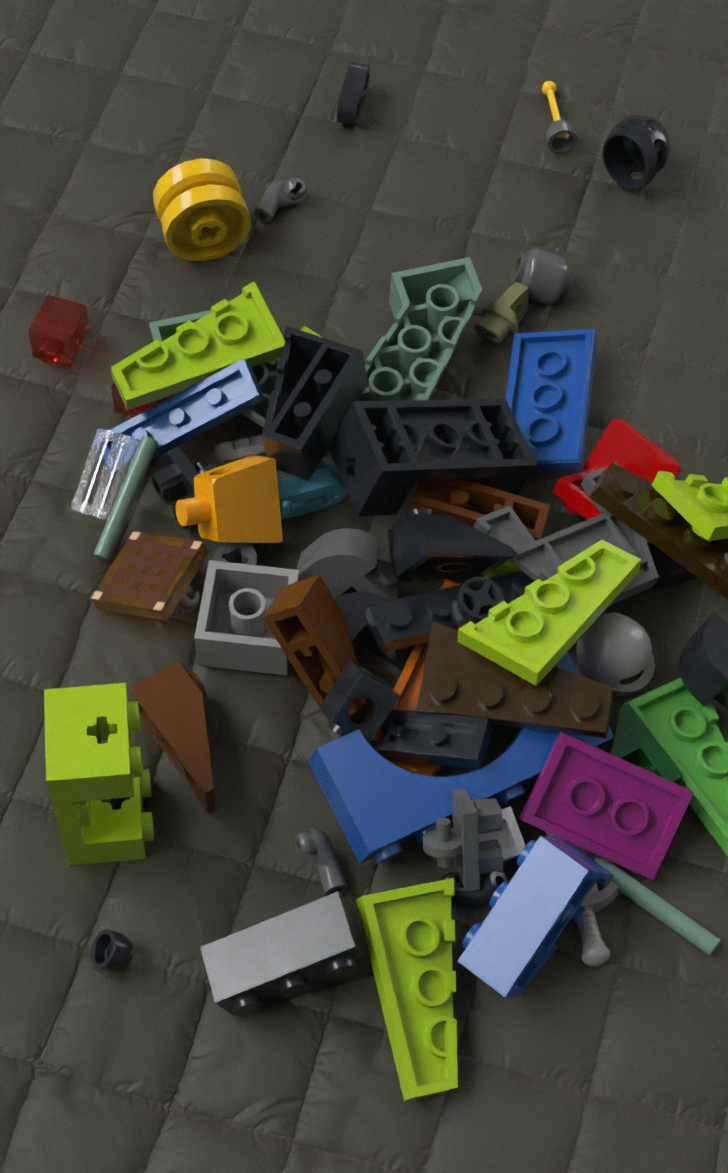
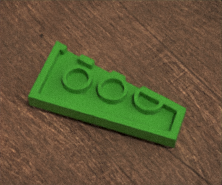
M681 677L625 704H630L684 776L680 785L694 792L689 806L728 856V742H725L717 725L719 716L712 702L704 707L689 692Z

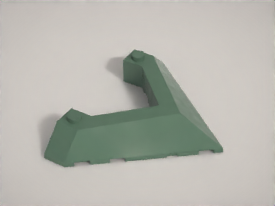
M470 257L391 273L389 304L395 322L385 336L382 335L366 358L365 366L369 384L358 401L430 400L482 294V287ZM211 310L149 322L153 341L159 340L162 342L176 334L178 326L188 320L194 323L211 313ZM279 358L252 367L265 400L241 413L263 428L271 392L275 390ZM328 449L320 464L340 476L332 454Z

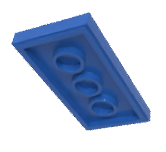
M595 329L514 333L505 399L537 464L533 473L583 471L597 346Z

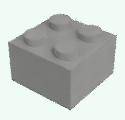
M209 560L194 637L197 665L288 675L290 660L262 617L283 586L299 581V570Z

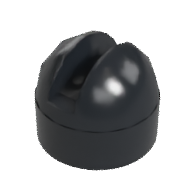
M109 929L102 930L95 937L91 947L90 957L92 965L97 969L108 972L125 969L133 959V956L129 953L133 949L131 940L120 932Z

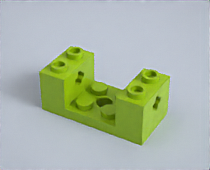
M126 683L44 689L46 783L69 866L146 859L145 841H154L152 812H144L143 798L152 797L150 769H143L141 746L132 747L131 732L141 731L138 701L129 702ZM108 740L107 743L101 744V741ZM120 804L121 809L115 810V806Z

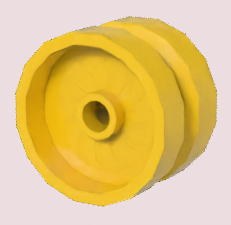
M200 158L185 161L169 169L157 181L153 191L154 207L162 224V232L166 244L174 255L187 261L203 262L218 259L234 251L246 240L251 229V216L246 202L242 198L237 176L230 166L214 159Z

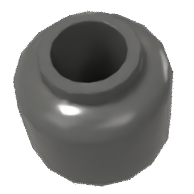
M535 247L526 254L521 253L518 256L513 267L511 284L513 285L515 282L529 287V301L550 306L560 296L566 297L568 295L574 275L568 272V261L563 255Z

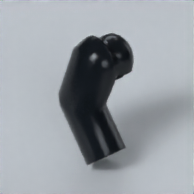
M494 870L480 880V890L465 892L463 875L456 872L453 874L450 872L439 879L440 881L454 878V896L451 897V907L467 908L485 907L489 904L496 889L503 882H509L503 872Z

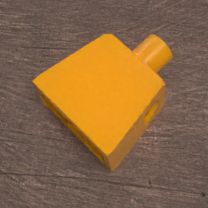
M251 455L197 474L193 480L195 497L181 499L176 503V516L179 524L183 527L198 524L201 538L215 542L231 543L283 542L275 458Z

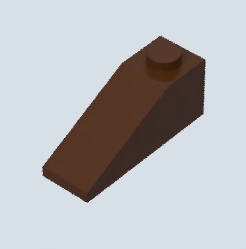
M465 479L418 481L411 502V506L415 509H432L434 515H451L472 527L477 518L510 505L534 540L541 539L550 509L549 504Z
M319 574L283 586L262 618L320 708V705L350 660L356 664L358 662L343 612ZM362 697L354 700L349 707L348 713L360 711L365 705L366 698ZM323 712V714H324V716L326 717V719L328 720V722H330V719H329V718L326 716V714Z
M177 660L130 687L132 701H138L140 719L203 808L209 813L216 809L203 701V697L207 695V692L195 672L188 674Z

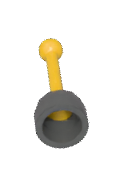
M546 81L542 85V92L548 97L554 121L549 125L546 132L548 148L553 153L565 154L577 146L578 137L576 129L569 121L561 119L555 98L556 84L553 81Z

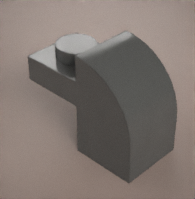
M351 528L332 530L320 536L301 552L297 566L299 581L320 574L334 599L352 586L358 592L376 594L387 599V601L395 600L398 598L401 578H395V568L389 562L378 558L381 540L368 532Z

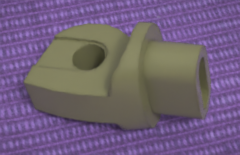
M515 282L497 301L488 302L481 311L483 318L475 325L476 332L495 343H500L506 336H514V333H517L519 329L518 323L523 319L529 307V287Z

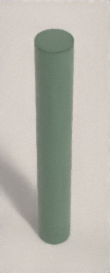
M141 437L93 553L95 557L109 562L158 445V441L151 437Z
M601 856L595 858L594 861L614 874L610 881L619 886V892L709 956L714 952L721 941L718 937L609 860Z

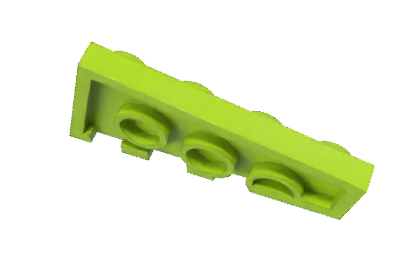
M253 281L242 288V294L229 302L223 299L213 305L211 313L194 323L188 320L176 328V334L162 342L155 340L111 367V374L127 410L182 392L243 358L250 363L251 367L282 357L285 340L256 283Z

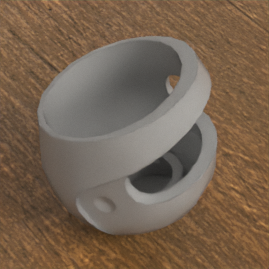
M617 612L602 614L577 640L576 657L584 676L611 686L613 688V696L627 697L635 695L642 691L651 681L655 669L652 644L644 627L634 619ZM643 670L642 675L636 681L629 684L619 683V681L632 677Z

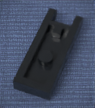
M392 709L381 725L384 727L380 740H372L370 745L378 754L388 760L482 769L493 728L489 718Z

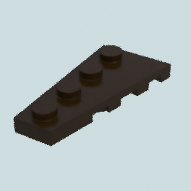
M436 622L432 623L416 708L417 712L489 718L490 723L493 725L558 733L562 731L567 734L607 739L614 694L611 686L556 666L536 686L457 642L458 630Z

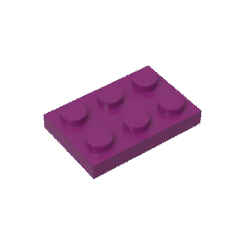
M559 731L520 819L654 880L694 792L565 732Z

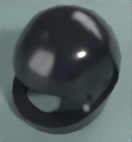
M631 115L625 117L612 128L603 145V163L609 175L620 186L631 190L643 188L650 184L655 174L664 167L670 155V141L665 128L658 120L650 116ZM633 171L644 174L641 179L629 177V173Z

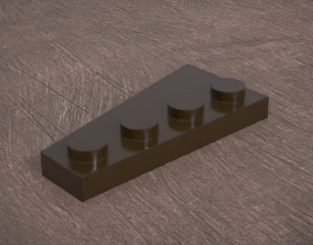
M611 462L600 475L589 498L728 600V538L713 541L701 538L693 531L692 525L651 486L652 483Z

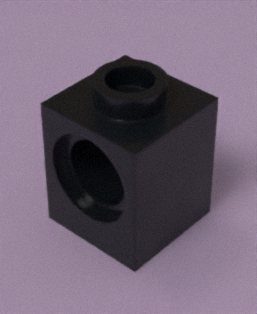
M350 660L320 705V708L330 719L327 726L336 734L342 737L359 729L370 744L397 703L400 695L388 682ZM362 697L366 698L365 705L360 711L348 713L349 707L354 700Z

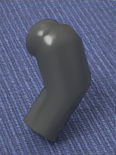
M293 177L290 180L271 183L254 211L255 217L263 223H269L277 209L299 203L307 191L305 182L300 178Z
M310 828L309 832H299L295 837L297 854L303 858L313 857L325 896L337 891L341 895L348 890V884L340 860L326 833L318 828Z

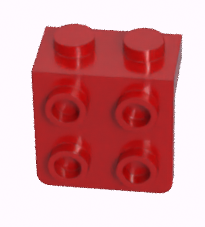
M616 419L612 420L583 466V471L561 477L552 492L563 500L562 504L568 511L575 515L583 516L588 520L600 515L601 512L581 487L585 475L607 467L613 462L653 483L658 471L672 472L676 480L681 472V464L626 421Z

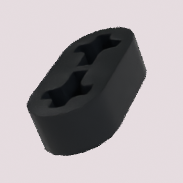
M350 63L339 96L337 123L353 126L358 124L368 91L370 65Z

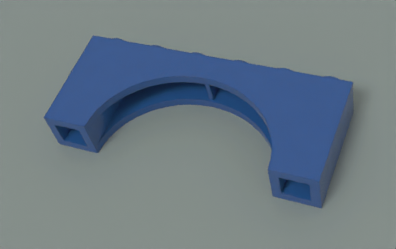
M568 651L555 665L556 667L581 675ZM515 727L509 745L498 759L482 769L449 777L420 775L390 763L371 747L359 729L316 748L307 762L358 863L361 864L374 858L377 864H381L402 853L401 844L416 838L419 844H423L425 833L436 829L437 819L448 818L452 821L451 790L466 788L471 800L498 799L501 806L526 793L524 786L537 781L559 733ZM608 727L607 739L569 734L600 749L614 739L610 727Z

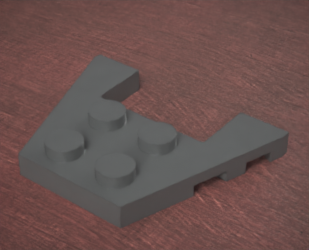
M607 467L585 475L581 487L588 496L592 493L600 475ZM595 501L593 503L601 512L600 515L539 540H534L510 505L477 518L473 526L479 531L512 547L514 557L509 561L534 581L549 579L558 573V566L600 540H604L641 559L639 573L610 605L653 587L659 577L646 539Z

